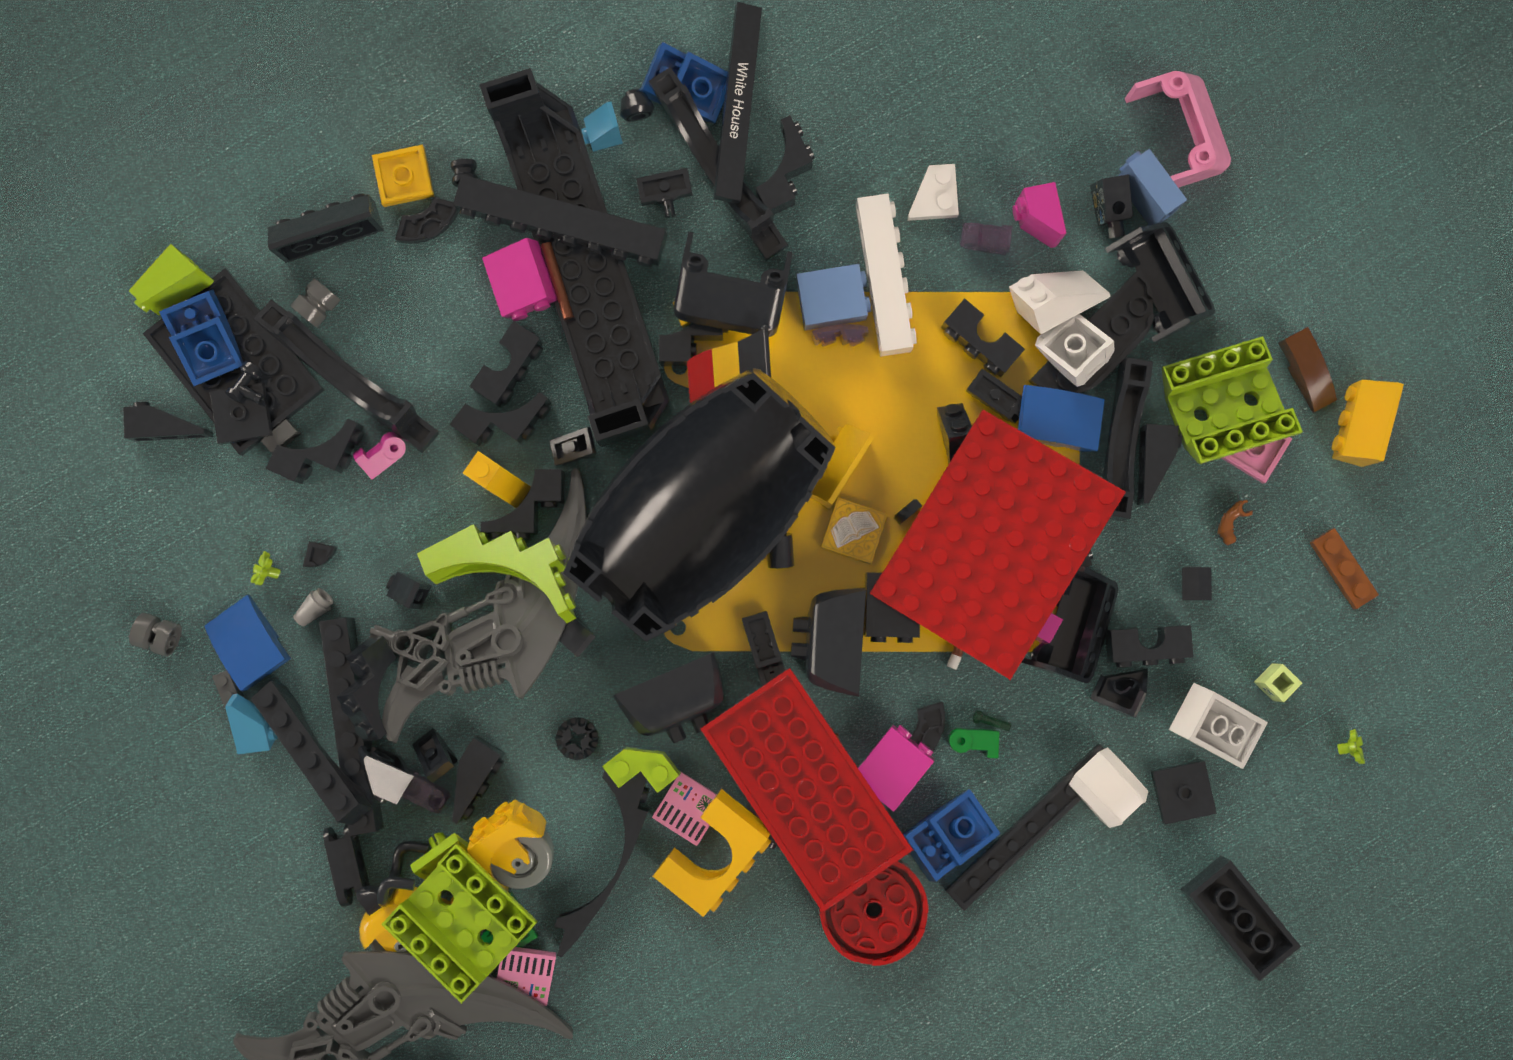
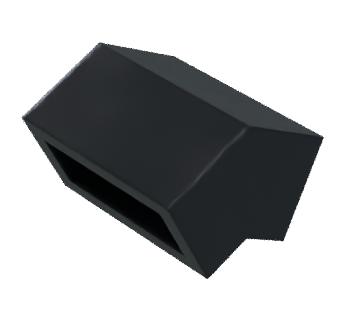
M1182 567V600L1212 601L1211 567Z

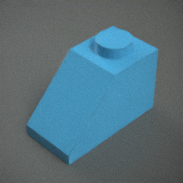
M611 101L606 102L584 118L586 128H582L581 131L585 144L590 143L593 152L623 144Z
M233 694L225 708L237 754L269 751L278 737L255 704L239 694Z

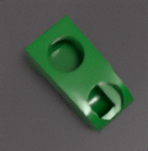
M957 728L948 735V744L956 752L964 753L970 749L985 750L987 758L999 757L998 730Z

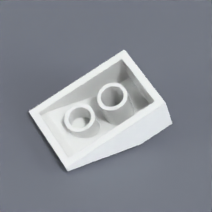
M1083 270L1031 274L1009 286L1016 311L1040 334L1047 332L1110 297V293Z
M1193 683L1169 730L1243 769L1268 722L1216 692Z

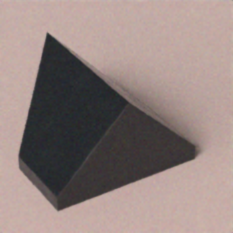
M1148 668L1107 676L1100 675L1090 699L1125 716L1136 718L1147 695Z

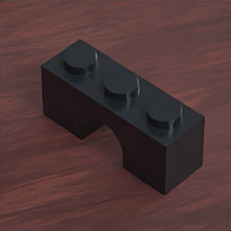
M964 298L941 326L944 329L943 333L951 341H958L964 346L963 350L968 356L981 360L984 363L983 367L990 374L1002 377L1025 348L1006 332L995 342L989 343L981 340L977 334V325L985 315Z
M514 321L499 341V344L511 354L509 366L504 370L494 371L483 365L469 386L498 407L510 401L514 394L512 389L517 382L524 380L529 371L527 369L528 365L532 360H537L543 351V347H541L543 344L542 340Z
M1191 625L1157 627L1158 639L1151 648H1145L1140 643L1138 629L1107 630L1105 636L1107 662H1116V667H1131L1132 661H1142V666L1159 665L1158 660L1168 659L1169 664L1185 663V658L1194 657Z

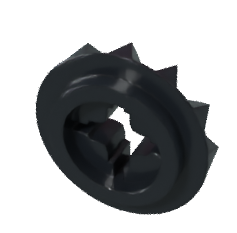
M580 717L566 720L559 726L555 737L557 749L564 757L572 760H581L589 757L595 751L598 744V733L595 726L587 719ZM571 728L577 735L587 733L581 740L582 750L576 743L567 745V742L573 737Z

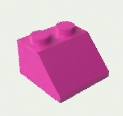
M1052 182L1024 188L1017 198L1015 205H1013L1015 221L1019 220L1022 230L1048 247H1056L1066 235L1056 183Z

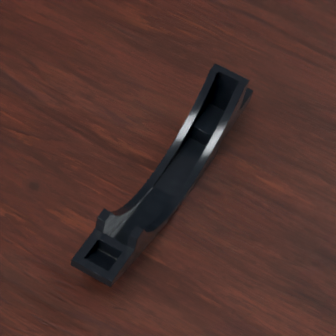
M669 67L648 82L686 145L715 188L719 145L704 122L685 84L683 85L672 68ZM743 181L740 203L735 204L726 201L724 203L736 221L740 222L767 261L787 248L788 244L773 223V212L754 195Z
M272 299L253 318L261 327L380 424L387 426L419 452L423 453L439 435L438 430L417 415L410 402L386 392L368 380L327 347L293 313L287 312Z
M604 770L602 778L614 793L622 812L625 828L624 850L617 872L607 887L588 903L574 910L561 913L557 918L555 927L565 929L557 953L559 957H563L579 939L606 902L633 853L649 811L648 808L639 806L640 802L646 803L650 788L645 787L647 779L641 771L637 776H634L618 788Z

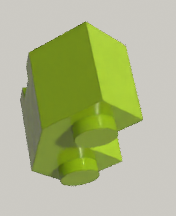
M626 747L602 766L618 788L641 771L657 793L681 774L664 751Z

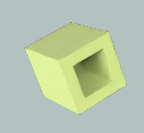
M1273 663L1254 681L1272 701L1285 702L1302 684L1284 664Z

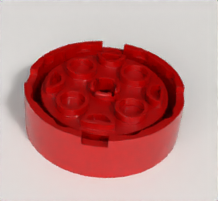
M898 860L826 911L822 912L819 908V915L826 937L840 954L853 962L880 966L900 960L909 954L919 943L925 932L928 900L918 877L906 863ZM870 902H876L881 905V912L878 916L871 917L866 913V908Z

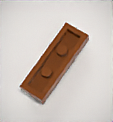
M1335 528L1328 530L1310 542V545L1353 609L1360 608L1379 595Z

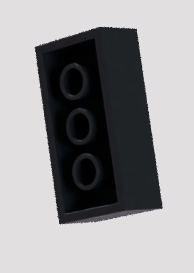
M1223 856L1217 858L1180 889L1247 973L1259 982L1301 947L1233 862Z

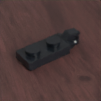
M981 369L966 392L1007 421L1010 420L1015 424L1017 420L1019 421L1022 396L986 370Z

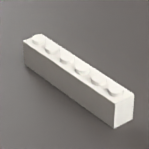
M889 194L857 198L856 212L880 357L911 352L913 344L917 343L915 328L910 329L909 319L913 315L911 303H906L905 293H908L907 278H902L901 268H904L903 253L898 252L897 243L900 242L899 228L893 225L892 218L896 217L894 201L890 202Z

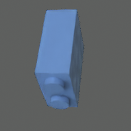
M1150 149L1142 154L1137 151L1119 169L1121 171L1119 176L1129 174L1131 202L1148 225L1162 223L1187 201L1186 197Z
M859 264L796 275L804 330L866 321L868 312H871V303L869 296H864L863 287H867L865 271H860Z

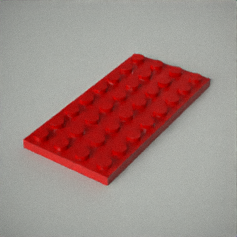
M790 668L701 728V731L822 912L913 851Z

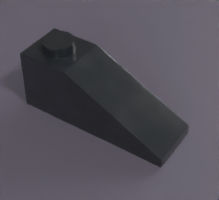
M133 402V406L123 407L125 439L139 442L213 437L212 431L150 406V402Z
M1146 424L1140 427L1137 505L1143 506L1150 503L1174 460L1178 449H1180L1182 435L1178 433L1179 426Z

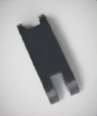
M347 824L344 825L343 837L337 838V834L332 827H327L323 831V840L336 896L341 907L352 905V888L355 889L356 893L358 889L370 885L358 835L349 836Z

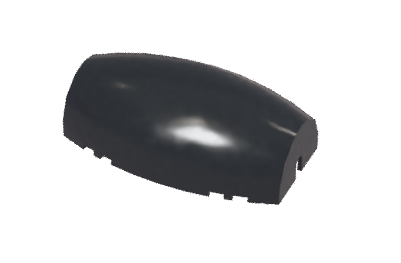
M751 368L718 385L690 403L663 424L634 452L613 477L592 508L577 536L565 564L563 574L597 602L602 599V595L606 597L612 605L611 613L643 640L648 641L676 627V624L689 616L692 618L711 601L712 603L717 601L736 586L766 557L798 518V513L805 502H808L811 498L812 491L818 480L822 478L836 447L823 427L789 392L760 369Z

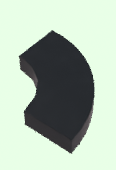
M434 197L431 205L422 213L413 216L402 215L395 240L400 243L414 244L436 238L452 225L459 212L454 207L453 202Z
M943 701L916 709L918 720L910 739L918 745L920 742L924 743L932 751L935 750L944 731L945 709Z

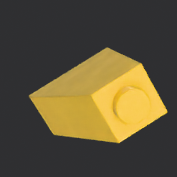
M479 451L463 472L464 475L515 508L523 502L531 489V486Z

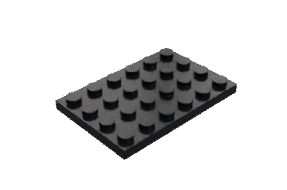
M225 268L212 278L214 282L210 286L190 298L214 290L235 337L243 363L244 361L251 362L263 372L258 380H251L248 385L265 384L273 431L279 423L291 418L325 390L295 354L253 319L261 310L233 275ZM161 318L142 334L214 423L210 392L228 389L229 387L232 388L242 375L240 367L193 386L169 339L171 334ZM264 437L230 444L239 455L243 456L261 442Z

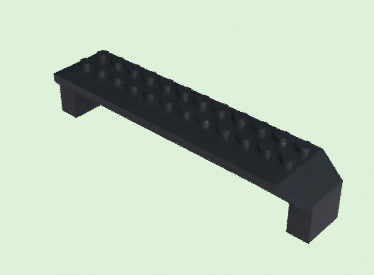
M531 68L479 84L487 110L494 121L505 150L517 189L607 213L573 107L536 82ZM532 232L534 240L539 241L540 247L543 243L551 242L574 317L564 320L558 300L554 302L586 397L590 413L588 419L596 442L600 447H604L652 431L670 400L624 261L612 257V253L609 252L593 253L586 250V246L576 244L575 247L562 244L560 239L551 237L550 240H545L535 236V233Z

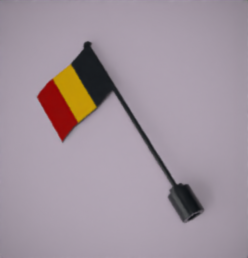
M763 324L760 327L763 330L738 342L706 350L687 361L690 403L718 385L751 368L760 369L771 377L768 329H771L770 325ZM786 532L783 538L767 554L768 568L779 569L794 566L792 533Z

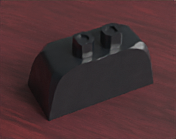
M866 588L842 589L820 593L812 599L808 617L793 618L792 632L807 633L806 643H792L791 657L805 659L806 676L813 685L859 697Z
M715 652L615 694L613 697L629 722L641 735L652 736L666 731L671 741L675 744L687 738L682 724L686 722H692L696 734L702 732L701 728L709 723L706 714L720 706L724 699V686Z

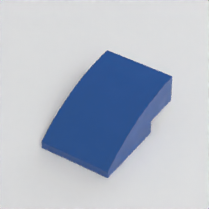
M662 42L656 50L640 92L646 93L650 100L661 104L648 81L671 67L683 85L685 84L703 120L715 123L725 100L728 72L689 51L685 54Z
M214 290L207 291L159 311L171 334L169 339L193 386L239 368L243 364L235 337Z
M1024 385L1018 430L1045 445L1066 447L1082 452L1098 451L1105 399L1065 390Z
M246 595L205 625L206 632L216 653L240 691L249 690L291 659L278 641L279 636L250 595Z
M968 789L903 833V836L913 849L910 852L911 856L928 881L936 882L955 866L962 865L1001 833L972 791Z

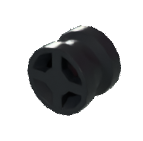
M457 159L450 163L451 170L454 172L452 177V184L458 187L461 175L478 179V176L475 175L477 168L475 160Z

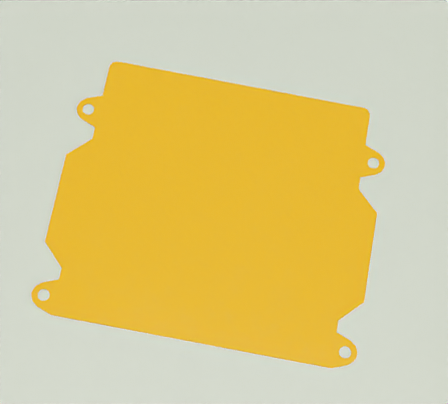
M785 292L778 330L775 335L769 337L771 378L789 392L813 416L830 438L837 427L843 429L846 423L875 436L837 498L839 497L887 513L888 515L872 563L868 564L821 548L837 498L830 509L810 498L808 502H805L798 513V518L787 531V533H792L794 566L779 569L768 568L766 555L749 574L714 603L711 601L692 618L689 616L682 621L686 625V630L683 634L675 635L671 630L665 632L664 635L670 642L691 651H751L742 618L767 611L779 651H791L792 643H806L807 633L792 632L793 618L808 617L811 601L816 595L833 590L865 588V573H883L949 465L938 421L937 407L963 403L972 426L981 411L985 410L1018 429V420L1015 424L1010 420L1007 421L966 392L980 370H985L983 367L984 363L978 358L973 359L964 352L962 344L958 341L953 342L944 335V329L941 326L965 298L985 315L977 325V334L981 340L989 343L995 342L1006 332L1025 348L1002 377L994 376L1021 396L1023 386L1032 385L1029 380L1049 361L1035 346L1037 337L1041 334L1016 311L1011 292L905 293L906 303H911L913 316L909 319L910 329L915 328L917 343L913 344L911 352L882 357L879 354L872 304L871 312H868L866 321L804 330L798 292ZM864 292V296H869L870 298V292ZM728 330V333H723V341H694V343H697V355L709 349L738 342L751 334ZM664 366L665 373L670 380L689 388L688 369L685 373L678 375L673 372L672 366ZM1046 445L1080 465V451L1066 447ZM917 499L922 507L899 525L894 519L895 515L912 500ZM1057 606L1054 608L1052 614L1056 615L1057 613ZM920 625V638L913 637V643H897V637H886V642H870V637H864L863 628L862 652H952L954 649L953 644ZM1035 640L1028 652H1032L1040 642Z

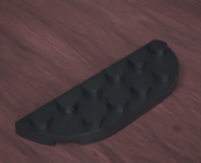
M1139 269L1088 320L1114 340L1115 351L1108 363H1105L1084 385L1077 387L1048 361L1029 380L1032 385L1080 394L1101 383L1145 338L1154 318L1152 300L1154 296L1147 279Z

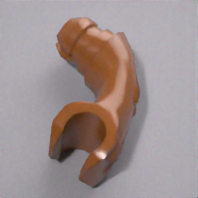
M1248 500L1237 501L1222 516L1217 534L1222 537L1224 544L1230 545L1236 542L1237 538L1233 533L1234 520L1237 517H1248L1253 514V510L1244 512L1242 509L1243 504L1248 503Z

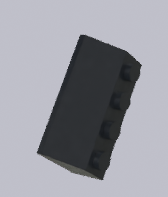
M357 194L352 196L349 201L343 203L333 202L326 205L325 209L305 211L300 214L301 217L277 221L276 225L268 227V248L282 261L288 263L384 231L375 201L369 194Z

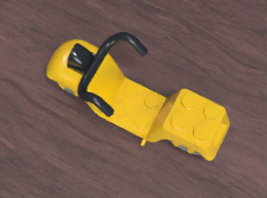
M516 799L510 803L506 801L496 808L495 814L488 819L483 817L474 824V830L469 837L470 841L467 852L508 892V887L525 889L540 883L551 869L554 846L550 835L545 830L547 821L540 812ZM415 841L400 843L395 848L389 877L384 879L379 885L364 886L357 890V900L366 910L359 927L360 941L364 949L370 945L372 951L410 953L381 924L418 888L415 887V879L400 877L404 854L406 852L426 854L429 851V843ZM454 897L450 901L444 898L442 900L446 904H452Z

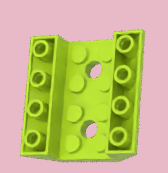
M1263 336L1162 367L1165 401L1175 426H1179L1178 433L1182 435L1184 449L1199 464L1303 432L1294 409L1285 410L1267 368L1273 359ZM1247 394L1253 395L1257 399V405H1248L1244 401V396ZM1194 411H1205L1208 417L1207 420L1199 421L1196 419Z
M456 843L437 863L438 866L381 925L462 1004L538 921L473 857ZM443 890H448L453 894L454 900L452 904L443 902L441 898ZM483 929L492 932L493 942L486 943L481 939L480 934Z

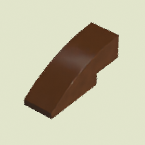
M1309 327L1280 341L1278 344L1291 365L1287 369L1312 413L1335 402L1337 397L1329 370Z

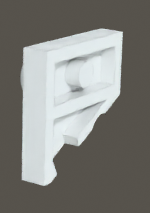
M955 164L929 165L908 214V221L957 218L959 212Z

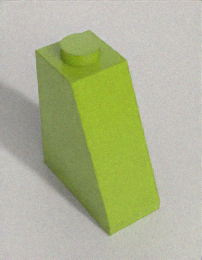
M170 244L130 288L129 292L136 298L134 303L146 313L152 310L160 316L159 311L187 300L210 286L214 280L188 256Z

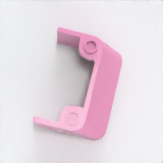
M1172 71L1135 83L1125 97L1126 103L1163 91L1170 98H1179L1195 147L1188 155L1191 170L1170 176L1178 188L1219 175L1229 167L1231 157L1205 83L1199 76Z

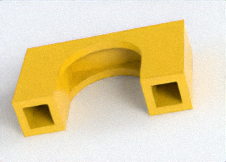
M723 789L719 791L706 807L700 818L726 838L732 850V862L719 870H707L696 865L674 847L653 875L656 880L703 917L709 910L714 912L723 901V898L720 896L725 890L729 893L733 890L739 881L736 878L741 871L747 873L755 862L753 856L757 852L762 854L771 843L769 839L770 833L763 822Z

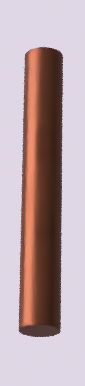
M551 242L543 243L541 248L563 319H571L574 316Z

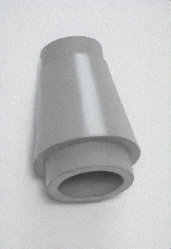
M318 588L316 591H311L293 615L295 621L305 627L331 610L333 599L323 589Z

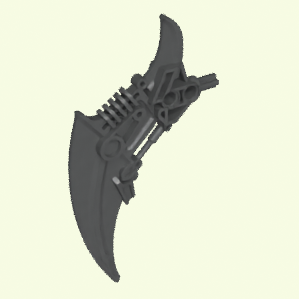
M576 468L571 472L570 489L563 511L548 537L555 545L560 544L567 557L563 560L564 564H566L577 536L586 521L584 483L581 472ZM561 572L566 581V585L563 587L566 594L569 593L573 600H575L578 585ZM506 575V579L497 582L495 591L488 593L484 600L469 607H462L449 614L442 613L434 621L427 622L408 631L397 630L394 632L375 625L374 629L371 628L369 639L384 636L392 652L400 655L396 683L387 698L382 715V723L387 732V739L396 743L412 711L424 699L438 691L450 696L456 692V687L462 686L464 692L469 693L472 690L476 691L480 688L484 689L488 686L492 687L496 684H503L504 680H507L511 683L516 697L524 699L526 693L549 662L566 625V622L557 614L547 595L530 582L513 575ZM489 604L494 606V612L455 630H451L453 622L467 617L469 613ZM437 633L434 641L425 638ZM410 640L409 648L404 650L405 643ZM431 649H433L434 652H433L432 657H430L429 659H427V658H426L427 653H428ZM408 659L420 665L416 668L407 665Z
M345 951L342 956V962L348 968L350 977L343 979L336 988L332 989L329 994L317 1003L319 1013H308L303 1028L294 1033L279 1037H254L237 1033L233 1043L238 1051L248 1060H380L404 1042H413L420 1037L431 1039L435 1035H440L456 1040L459 1036L466 1033L467 1027L465 1024L497 1021L523 1023L551 1030L566 1039L573 1038V1028L533 997L493 976L488 975L461 1004L411 953ZM402 1026L408 1030L403 1036L388 1045H383L372 1053L365 1051V1048H368Z

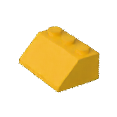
M1360 380L1348 387L1345 394L1346 407L1338 420V425L1340 426L1339 434L1332 443V450L1334 451L1332 459L1360 467L1384 461L1404 384Z
M847 423L843 429L837 427L831 437L836 448L822 478L815 485L811 498L830 509L875 436Z

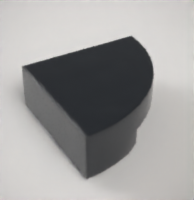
M914 499L900 510L894 519L900 525L921 508L922 505L917 499Z
M309 541L303 567L313 568L324 565L333 557L337 547Z

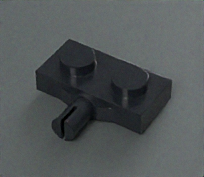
M687 168L636 178L642 206L655 203L663 204L665 218H670L668 208H670L672 218L676 216L673 201L693 196Z

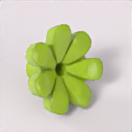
M263 551L258 560L259 565L254 564L253 573L255 574L251 577V583L261 586L267 576L275 579L279 577L280 569L271 566L273 560L270 559V553Z
M1356 729L1350 731L1348 743L1337 744L1338 752L1340 755L1350 753L1359 764H1365L1363 750L1360 748L1363 745L1362 737H1358Z

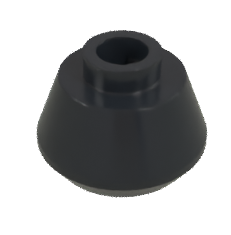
M632 89L625 92V96L621 99L620 117L627 122L643 120L652 115L655 107L646 93L640 92V89Z

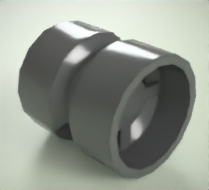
M313 278L305 288L306 294L299 295L290 306L318 328L327 317L325 312L327 310L332 311L341 300L318 280Z
M143 612L132 625L129 643L142 649L150 648L153 653L169 657L175 651L180 641L182 627L180 624L168 620L161 622L159 617Z

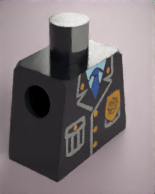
M1129 174L1104 178L1090 185L1098 226L1107 224L1109 239L1125 236L1123 221L1131 219L1133 216Z

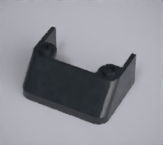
M1162 222L1139 227L1105 248L1107 253L1118 251L1117 257L1123 266L1127 265L1129 268L1135 267L1136 270L1139 269L1147 279L1153 292V303L1159 312L1154 316L1153 326L1158 334L1151 337L1153 342L1167 338L1215 313L1213 303L1176 232L1169 223Z
M688 231L674 302V315L679 320L751 335L763 330L760 329L761 325L768 324L771 329H768L769 337L775 335L780 322L793 252L787 251L783 270L768 269L762 273L760 282L707 272L708 260L701 254L691 252L694 232Z
M1080 566L1061 597L1056 616L1063 619L1052 641L1048 644L1040 643L1033 649L1031 659L1024 658L1021 663L1075 681L1089 683L1095 674L1117 599V583L1085 566Z

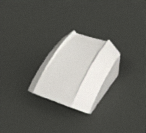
M1080 314L1039 335L1035 344L1049 362L1077 387L1084 385L1105 363H1108L1115 351L1114 340Z
M1108 747L1099 751L1088 761L1069 783L1099 820L1109 828L1122 825L1128 816L1142 803L1146 802L1148 790Z

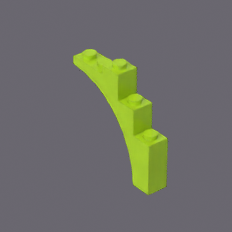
M473 524L417 553L425 575L435 584L470 573L496 572L513 575L530 582L543 591L550 599L557 614L566 623L576 619L573 609L576 608L575 602L569 593H565L563 588L566 585V581L561 572L565 568L563 560L567 557L561 545H555L550 538L528 548L523 538H517L512 531L491 541L487 533L480 532Z

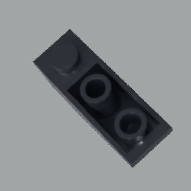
M479 736L472 739L459 760L452 822L456 824L463 819L467 821L476 808L472 805L477 796L483 797L490 786L487 783L492 773L496 775L505 762L501 759L505 753Z

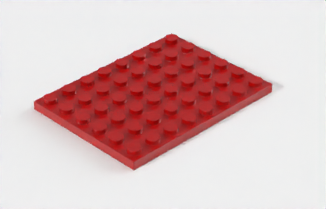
M982 410L870 594L1011 680L1126 492L987 411Z

